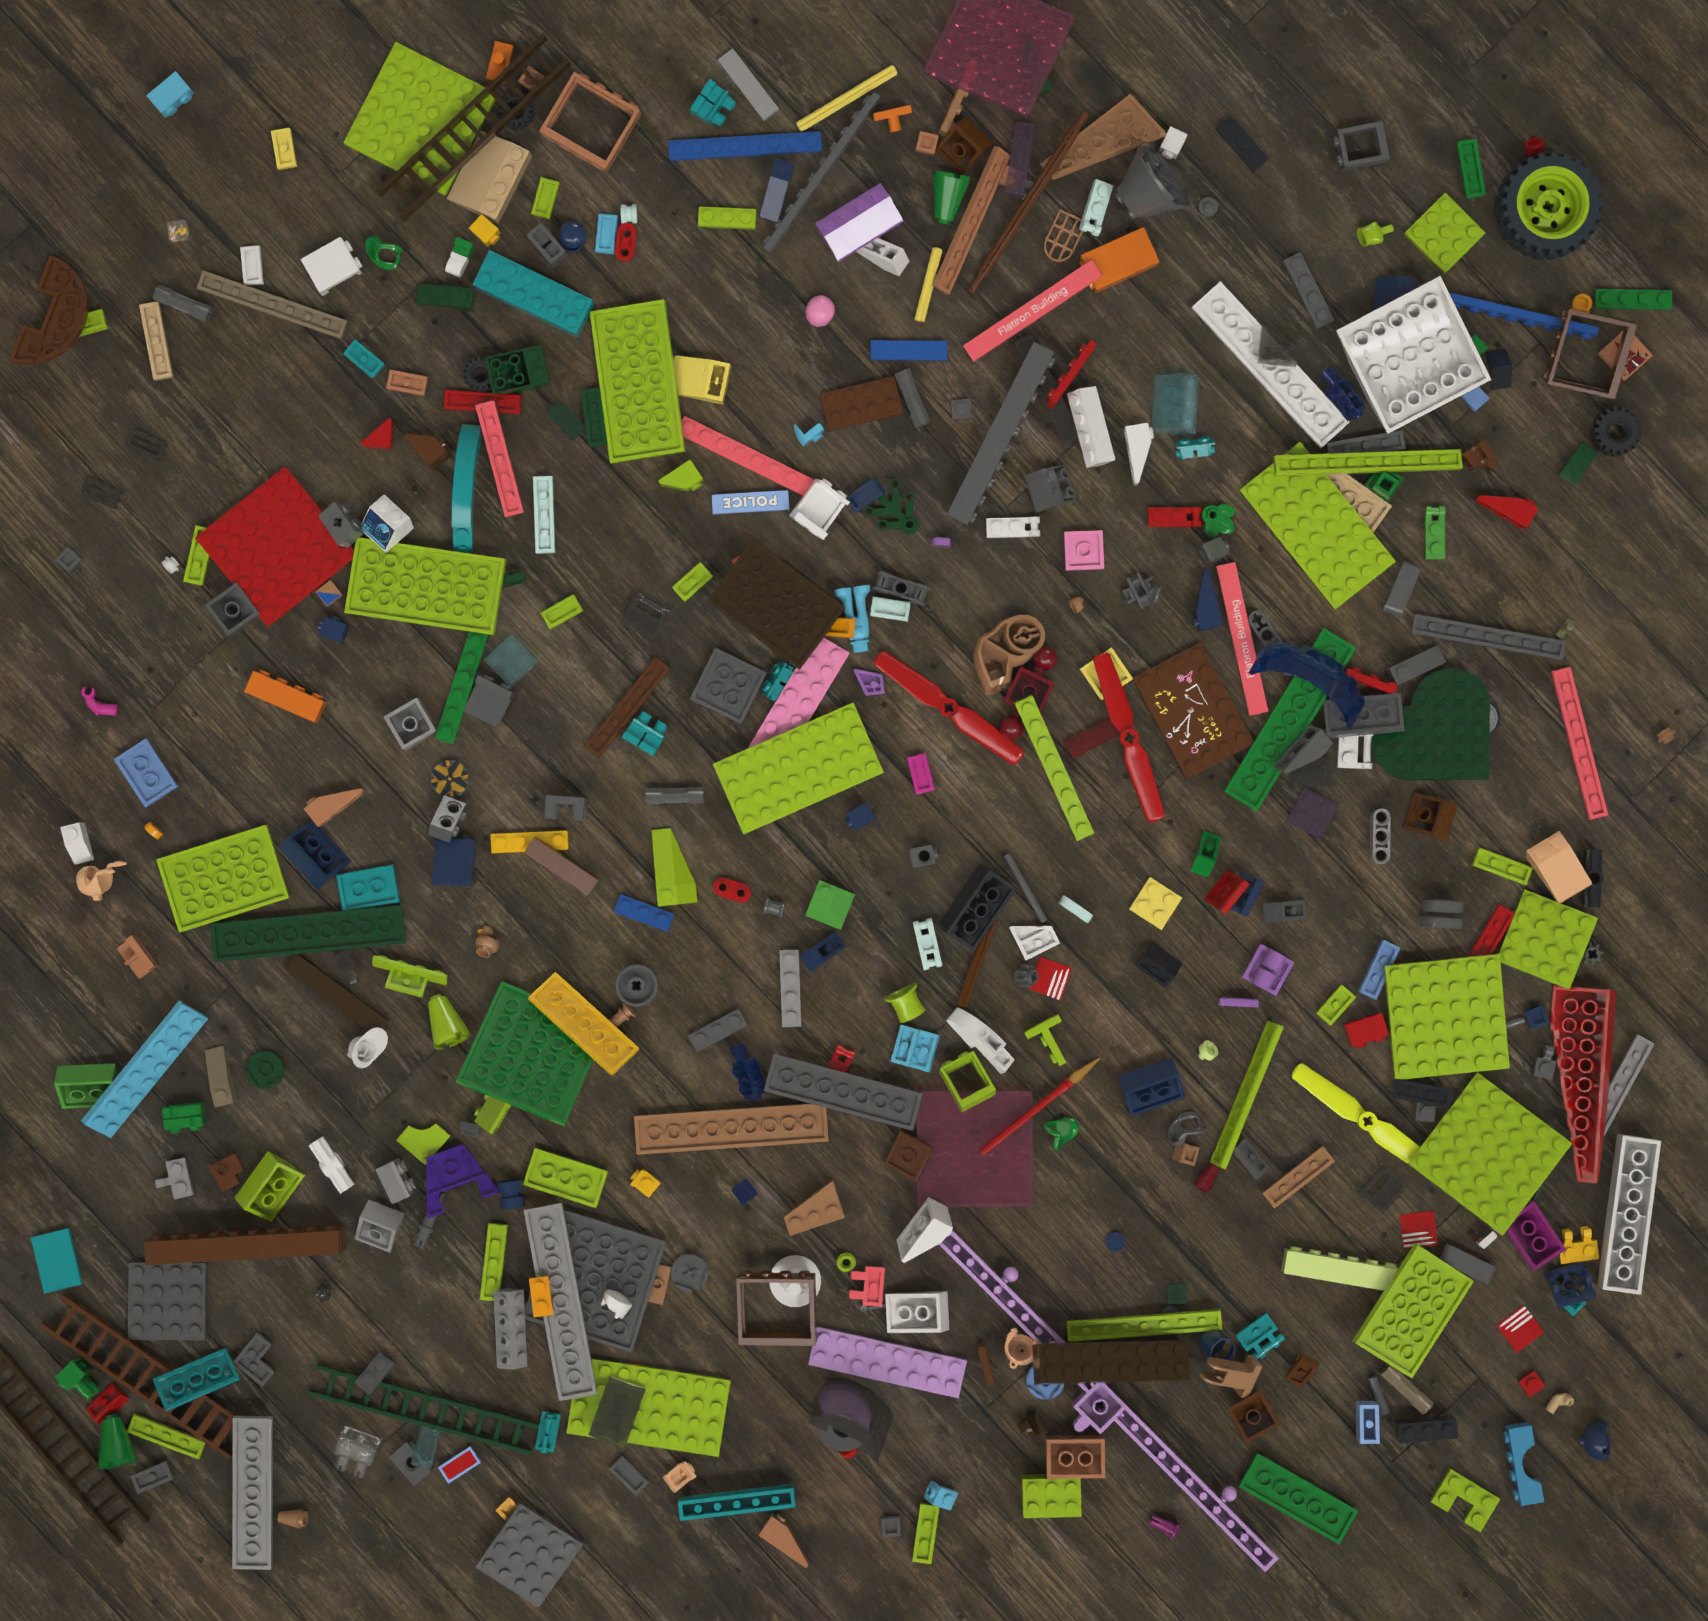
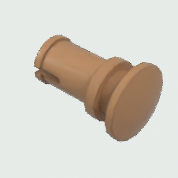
M623 1002L624 1007H620L618 1012L609 1021L618 1027L625 1020H629L631 1015L633 1017L637 1016L632 1006Z

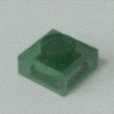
M1186 1283L1167 1284L1168 1304L1188 1303Z

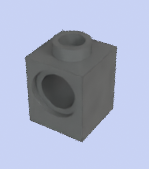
M932 845L909 849L912 868L935 864V860L938 859L937 849L932 848ZM922 850L927 851L930 855L929 859L925 862L921 861L918 857Z

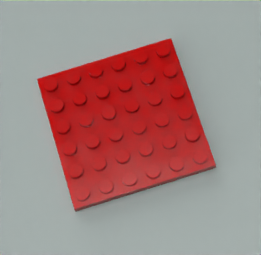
M286 467L282 468L195 537L233 585L235 583L238 584L259 612L258 616L268 628L352 562L354 549L351 546H338L318 516L322 513V510Z

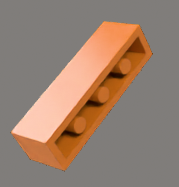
M261 669L259 673L256 671L252 672L245 688V693L312 722H319L327 703L322 700L323 696L314 692L312 695L304 693L306 689L295 685L294 688L287 685L288 681L279 677L274 680L270 678V673Z

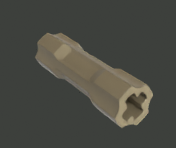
M1389 1364L1381 1370L1380 1375L1406 1397L1422 1415L1427 1413L1434 1403L1415 1387L1401 1371Z

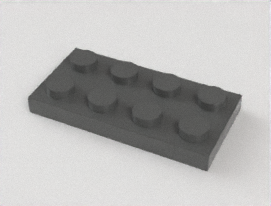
M1401 693L1331 699L1323 702L1326 735L1328 738L1405 731Z

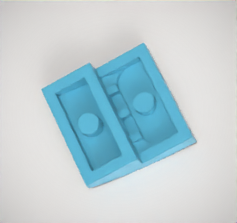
M900 1025L891 1062L930 1072L940 1035Z

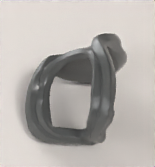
M1192 1111L1181 1113L1169 1127L1168 1140L1174 1146H1181L1184 1144L1187 1135L1206 1132V1127L1202 1126L1197 1113ZM1195 1118L1198 1128L1193 1130L1184 1129L1181 1126V1122L1186 1119Z

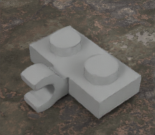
M186 1157L165 1162L169 1177L155 1180L156 1188L171 1185L174 1200L194 1195Z

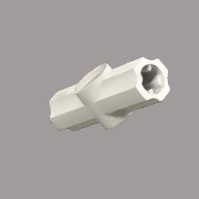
M324 1136L309 1145L320 1162L321 1170L331 1179L340 1194L355 1185L345 1170L342 1159L336 1152L334 1153Z

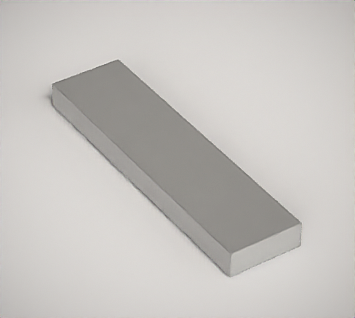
M731 49L718 59L719 64L763 121H766L779 111V108L734 49Z

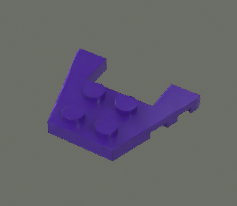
M463 1144L426 1157V1207L428 1219L445 1213L438 1195L440 1192L476 1180L482 1198L498 1193V1188L492 1183Z

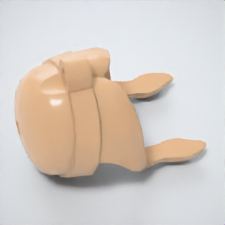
M123 861L108 863L107 867L103 870H99L95 866L83 867L76 876L78 889L81 893L93 897L94 901L102 900V894L112 886L113 873H115L112 867L127 865V863Z
M1015 1327L1007 1334L1004 1346L1005 1354L1010 1360L1009 1365L1012 1369H1016L1018 1365L1022 1366L1033 1362L1032 1345L1039 1344L1037 1338L1031 1339L1026 1335L1017 1334L1018 1330Z

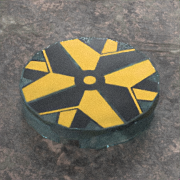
M445 760L438 763L433 769L431 784L439 795L455 798L462 795L467 789L469 774L462 763L455 760Z

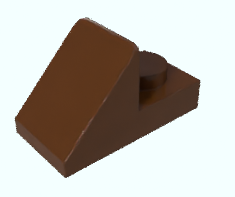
M1297 1353L1285 1380L1303 1388L1318 1369L1320 1362L1304 1354Z

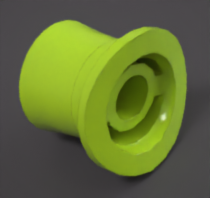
M916 982L884 997L885 1002L891 1003L894 1007L900 1023L910 1021L925 1011L915 991L918 986Z

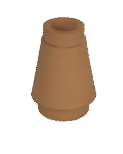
M303 1509L280 1511L278 1514V1523L299 1529L306 1527L308 1522V1512Z

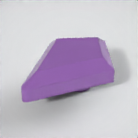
M854 669V673L865 696L885 694L882 674Z

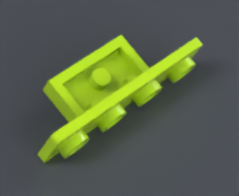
M374 955L372 958L374 967L390 971L385 984L387 989L423 998L428 981L447 985L448 975L440 970H428L424 966L409 965L402 960H390L383 955Z

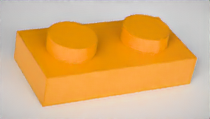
M549 1276L529 1278L533 1316L553 1315Z

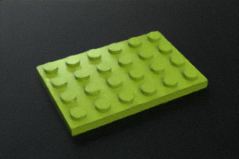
M268 825L156 859L179 933L290 898Z
M1414 1243L1352 1341L1405 1375L1413 1378L1474 1281Z

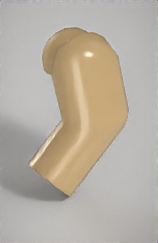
M1568 1393L1555 1394L1545 1409L1554 1414L1558 1406H1571L1574 1403V1399Z

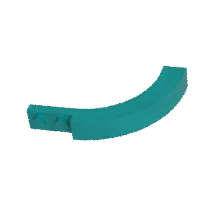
M462 424L457 445L452 493L453 551L473 554L474 486L478 455L482 443L481 426Z

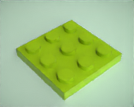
M1446 193L1404 233L1443 274L1485 234Z

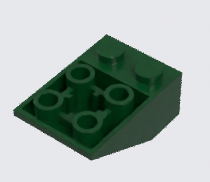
M542 345L485 357L493 395L552 386Z

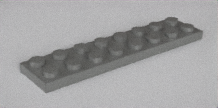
M776 1053L773 1054L764 1091L911 1131L914 1129L923 1093Z

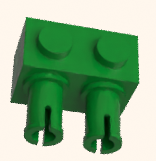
M81 1355L72 1360L55 1376L58 1380V1385L62 1389H67L68 1391L76 1389L86 1401L100 1390V1387L89 1378V1374L95 1368Z

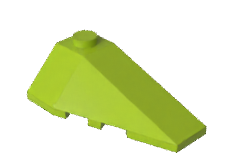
M671 828L652 830L658 906L697 903L696 883Z

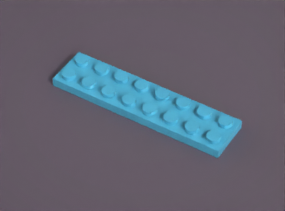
M179 1000L81 1120L83 1124L112 1138L208 1020L206 1015Z

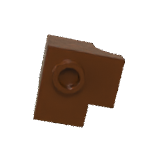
M1485 439L1462 454V460L1470 472L1477 467H1484L1489 471L1498 465V462L1493 457L1495 454Z
M237 1153L209 1166L222 1192L241 1183L238 1173L245 1170Z

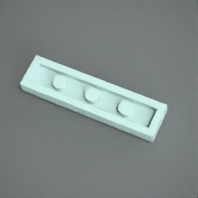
M553 476L533 477L536 554L555 553Z

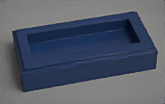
M874 477L849 494L846 499L850 502L855 513H857L886 492L878 479Z

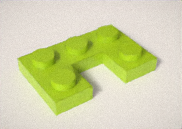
M1451 1468L1448 1469L1430 1499L1431 1503L1446 1512L1449 1511L1457 1496L1472 1504L1463 1522L1479 1532L1482 1531L1500 1501L1499 1497Z

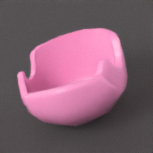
M824 295L813 297L805 309L806 319L810 324L817 327L826 326L835 313L834 303Z

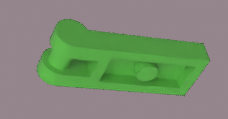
M1425 506L1424 508L1425 560L1445 559V506H1438V508ZM1438 515V521H1431V516Z

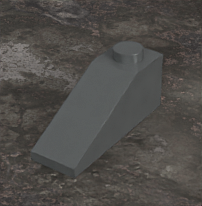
M1438 645L1386 669L1390 681L1398 686L1446 661Z
M1309 725L1276 762L1273 768L1287 774L1321 758L1333 743L1322 729Z

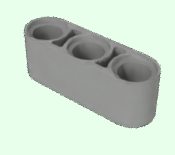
M1382 808L1375 809L1370 815V859L1375 864H1385L1390 859L1391 817L1390 813ZM1378 812H1382L1385 817L1381 823L1376 820ZM1378 831L1384 834V840L1381 842L1376 839ZM1379 850L1384 853V858L1381 861H1378L1375 856Z

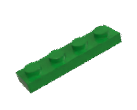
M1595 289L1594 309L1672 310V290Z

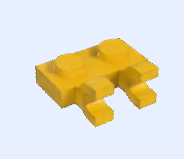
M1588 1226L1580 1227L1582 1241L1572 1242V1231L1561 1229L1562 1244L1566 1250L1559 1254L1560 1264L1599 1259L1598 1243L1596 1239H1591V1228H1588Z

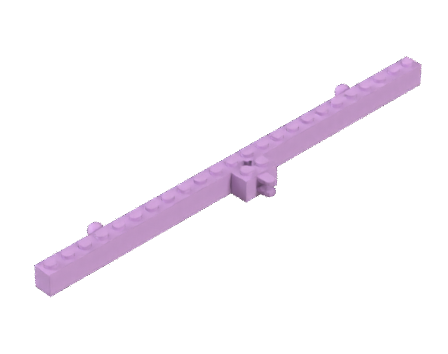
M952 1229L951 1234L948 1237L946 1236L939 1245L1032 1339L1037 1338L1039 1344L1066 1343L1007 1284L1017 1280V1269L1007 1267L1001 1278ZM1106 1383L1078 1384L1084 1391L1072 1402L1073 1407L1080 1413L1073 1421L1075 1431L1082 1432L1091 1424L1101 1434L1115 1421L1264 1572L1279 1559L1276 1553L1226 1504L1227 1501L1235 1500L1237 1496L1234 1487H1224L1221 1492L1222 1496L1219 1497ZM1098 1401H1099V1402L1103 1401V1402H1102V1404H1103V1407H1102V1408L1099 1407V1406H1098L1097 1408H1095L1096 1403H1097Z

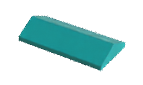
M224 1348L153 1379L165 1411H169L240 1379L227 1349Z

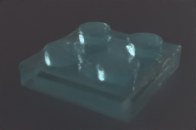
M513 634L506 638L484 660L511 688L539 662Z

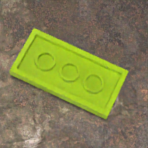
M535 1147L523 1185L597 1208L608 1170Z

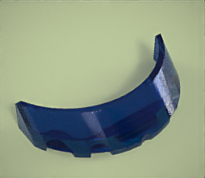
M1282 642L1281 645L1270 647L1266 645L1262 647L1248 672L1250 675L1267 671L1282 672L1310 682L1332 699L1341 711L1346 725L1350 729L1365 704L1364 697H1361L1356 687L1357 682L1353 676L1349 677L1342 670L1343 666L1336 660L1309 646L1302 645V647L1292 646L1289 642Z

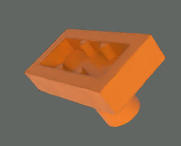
M495 41L486 75L487 80L493 81L511 63L514 45Z
M911 105L872 113L873 121L888 119L890 132L901 130L899 116L912 113Z

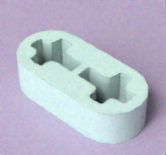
M1064 895L1058 902L1086 923H1089L1093 917L1091 913Z

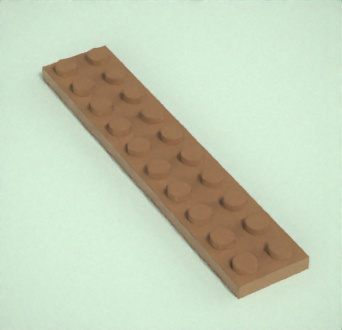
M814 1104L634 1116L637 1155L829 1141L827 1110L825 1107Z

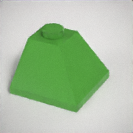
M819 880L805 916L841 930L855 894Z

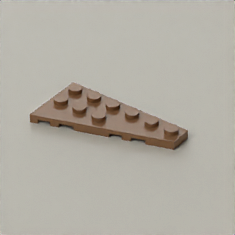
M1129 94L1079 133L1051 179L1055 180L1137 148L1143 143L1147 144L1165 137L1166 132L1138 101ZM1048 157L1040 164L1042 169L1045 167L1050 157Z

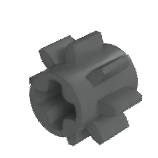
M1588 942L1582 957L1583 964L1589 961L1590 966H1594V961L1601 962L1599 957L1604 952L1598 950L1599 944L1592 947V943ZM1588 950H1589V951H1593V952H1592V954L1594 955L1593 958H1592V957H1589V953H1587Z
M1021 964V968L1016 969L1014 977L1016 982H1019V987L1032 988V984L1038 981V972L1034 970V965Z

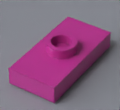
M926 753L907 757L916 795L935 790Z

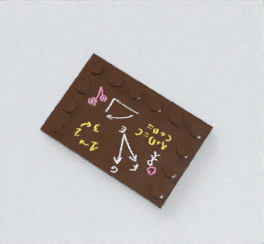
M1201 642L1133 678L1138 691L1186 780L1254 743Z

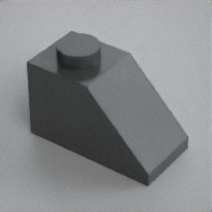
M1221 537L1206 542L1198 548L1206 566L1229 554L1228 550H1230L1226 540H1222Z
M1305 900L1263 903L1265 923L1307 919Z

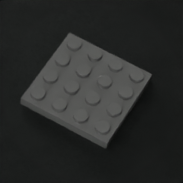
M129 1262L128 1339L206 1340L207 1262L145 1265V1262Z
M519 1502L478 1559L475 1567L539 1608L581 1549L583 1542L522 1502Z

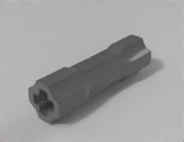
M160 284L156 287L153 294V299L159 303L192 315L207 323L210 320L213 312L211 306L185 297Z
M910 368L897 372L895 378L902 391L915 428L929 424L931 421L915 386Z
M704 787L646 788V804L704 803Z

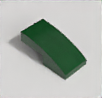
M1581 442L1560 471L1559 476L1575 486L1598 452Z

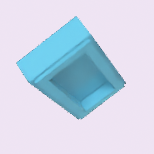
M598 215L595 253L615 254L618 215Z

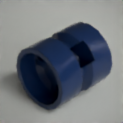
M522 1179L497 1182L498 1193L502 1195L499 1199L501 1210L525 1206V1198L521 1194L523 1190Z

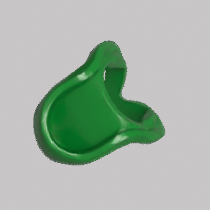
M377 235L367 238L365 246L369 258L380 268L386 270L397 268L400 254L403 252L402 247L390 243H381V239ZM381 249H390L397 252L395 263L382 261L379 258V251Z
M1071 1117L1047 1121L1043 1125L1046 1132L1055 1137L1053 1140L1055 1151L1060 1150L1065 1142L1074 1138L1080 1129L1078 1122Z

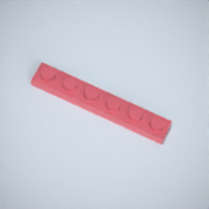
M495 401L475 405L504 515L509 517L524 513Z

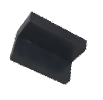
M1151 942L1146 951L1136 961L1135 966L1166 988L1175 978L1182 963L1157 944Z

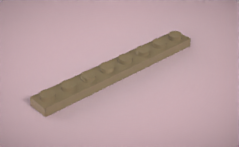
M202 271L197 285V289L341 340L348 324L347 320L206 271Z

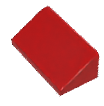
M112 1382L86 1410L93 1421L101 1425L102 1421L105 1420V1416L115 1414L129 1400V1397L115 1382Z

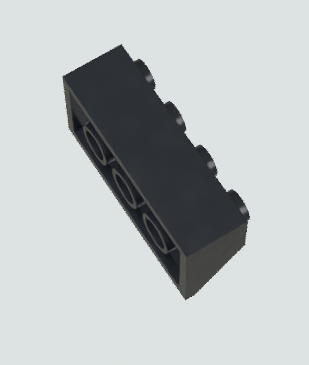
M979 864L937 927L974 952L1017 888L984 865Z

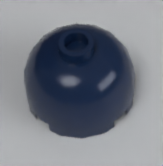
M1593 1422L1585 1428L1584 1435H1580V1446L1584 1447L1586 1454L1595 1460L1610 1459L1608 1457L1611 1447L1610 1433H1606V1428H1609L1608 1422Z

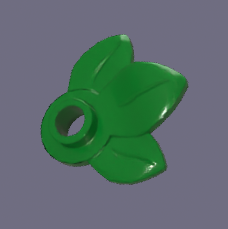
M1220 504L1217 507L1209 505L1203 509L1202 519L1205 522L1204 530L1208 537L1215 539L1219 532L1223 534L1234 532V524L1230 517L1235 514L1236 510L1228 504ZM1211 511L1214 512L1213 518L1209 516Z

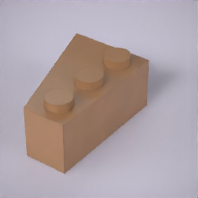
M833 1179L784 1215L790 1236L845 1218Z

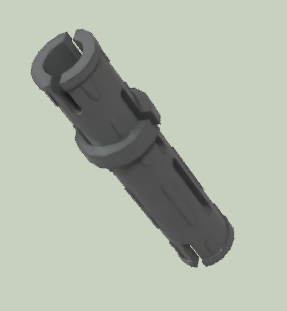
M441 1192L438 1195L440 1194L439 1198L442 1204L446 1194ZM426 1212L422 1224H419L418 1228L420 1230L413 1243L414 1246L419 1247L420 1244V1248L425 1249L429 1235L433 1233V1225L437 1216L428 1219Z

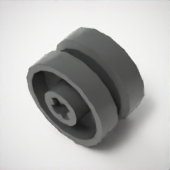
M1436 898L1434 900H1421V910L1433 912V916H1421L1420 927L1463 929V919L1461 917H1451V913L1464 912V902Z
M630 965L623 969L617 977L615 984L617 995L621 1001L629 1006H644L651 1002L658 994V976L647 965ZM635 982H641L640 989L635 988Z

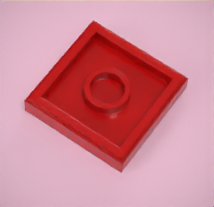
M1226 870L1204 900L1226 914L1249 886V883Z

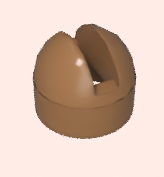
M1074 597L1069 600V605L1073 612L1077 614L1084 609L1085 602L1081 597Z

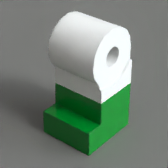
M457 237L445 272L461 277L475 246L473 243Z

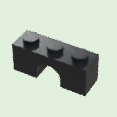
M1453 1415L1435 1416L1432 1420L1424 1421L1415 1420L1414 1418L1395 1420L1396 1439L1400 1444L1458 1439L1457 1419Z

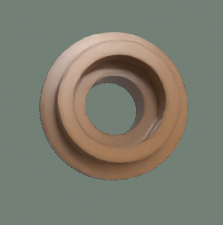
M1668 727L1657 735L1659 738L1658 742L1667 744L1675 738L1673 736L1676 733L1675 730H1671Z

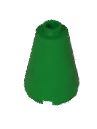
M933 170L934 216L938 219V223L949 225V221H954L971 177Z
M117 1414L105 1416V1420L101 1423L98 1469H111L122 1467L126 1463L129 1465L137 1463L138 1459L122 1418L117 1417Z

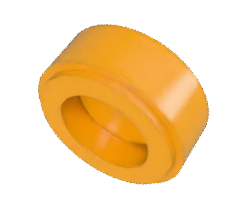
M1579 294L1572 300V307L1589 311L1592 307V300L1586 294Z
M148 822L144 826L145 830L157 840L163 835V832L152 822Z

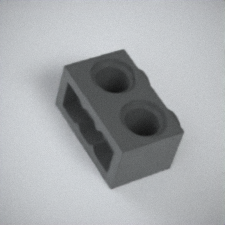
M542 223L538 224L526 235L528 240L553 269L568 257L566 251Z
M444 795L430 823L428 835L450 843L453 836L457 837L459 833L460 822L463 823L467 816L465 811L466 803Z

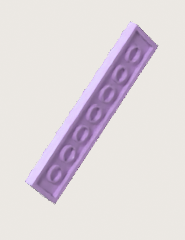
M817 1326V1342L815 1346H812L808 1365L959 1398L967 1359Z

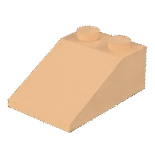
M1560 831L1526 850L1528 862L1559 904L1592 885L1574 851Z

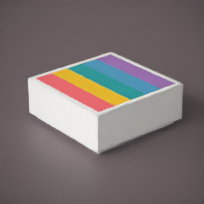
M1488 1229L1475 1242L1479 1247L1485 1249L1497 1238V1235L1494 1231Z

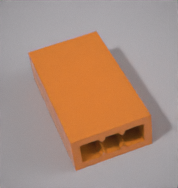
M1143 227L1082 254L1078 263L1081 267L1092 260L1101 273L1102 277L1089 285L1090 290L1093 289L1096 294L1158 266L1160 261Z

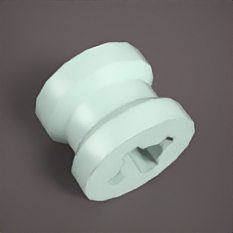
M621 204L622 224L627 222L636 224L638 219L637 204H632L631 206Z

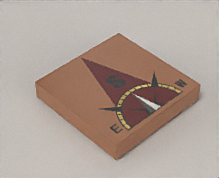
M1623 331L1598 353L1611 369ZM1635 335L1621 377L1623 382L1653 356Z

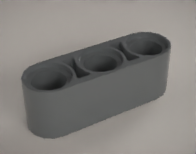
M1406 560L1402 561L1382 606V611L1398 618L1401 617L1422 567Z
M1448 1243L1445 1244L1439 1259L1451 1267L1485 1284H1489L1497 1268Z

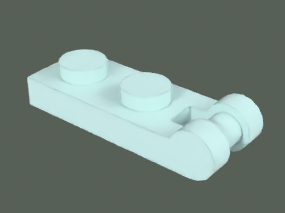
M1098 179L1093 181L1079 227L1081 231H1089L1092 235L1099 236L1113 185ZM1090 219H1091V220H1094V224H1093V225L1090 224V222H1089Z

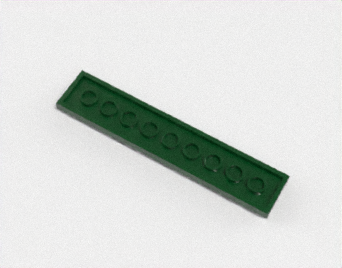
M403 905L210 924L214 962L406 943Z

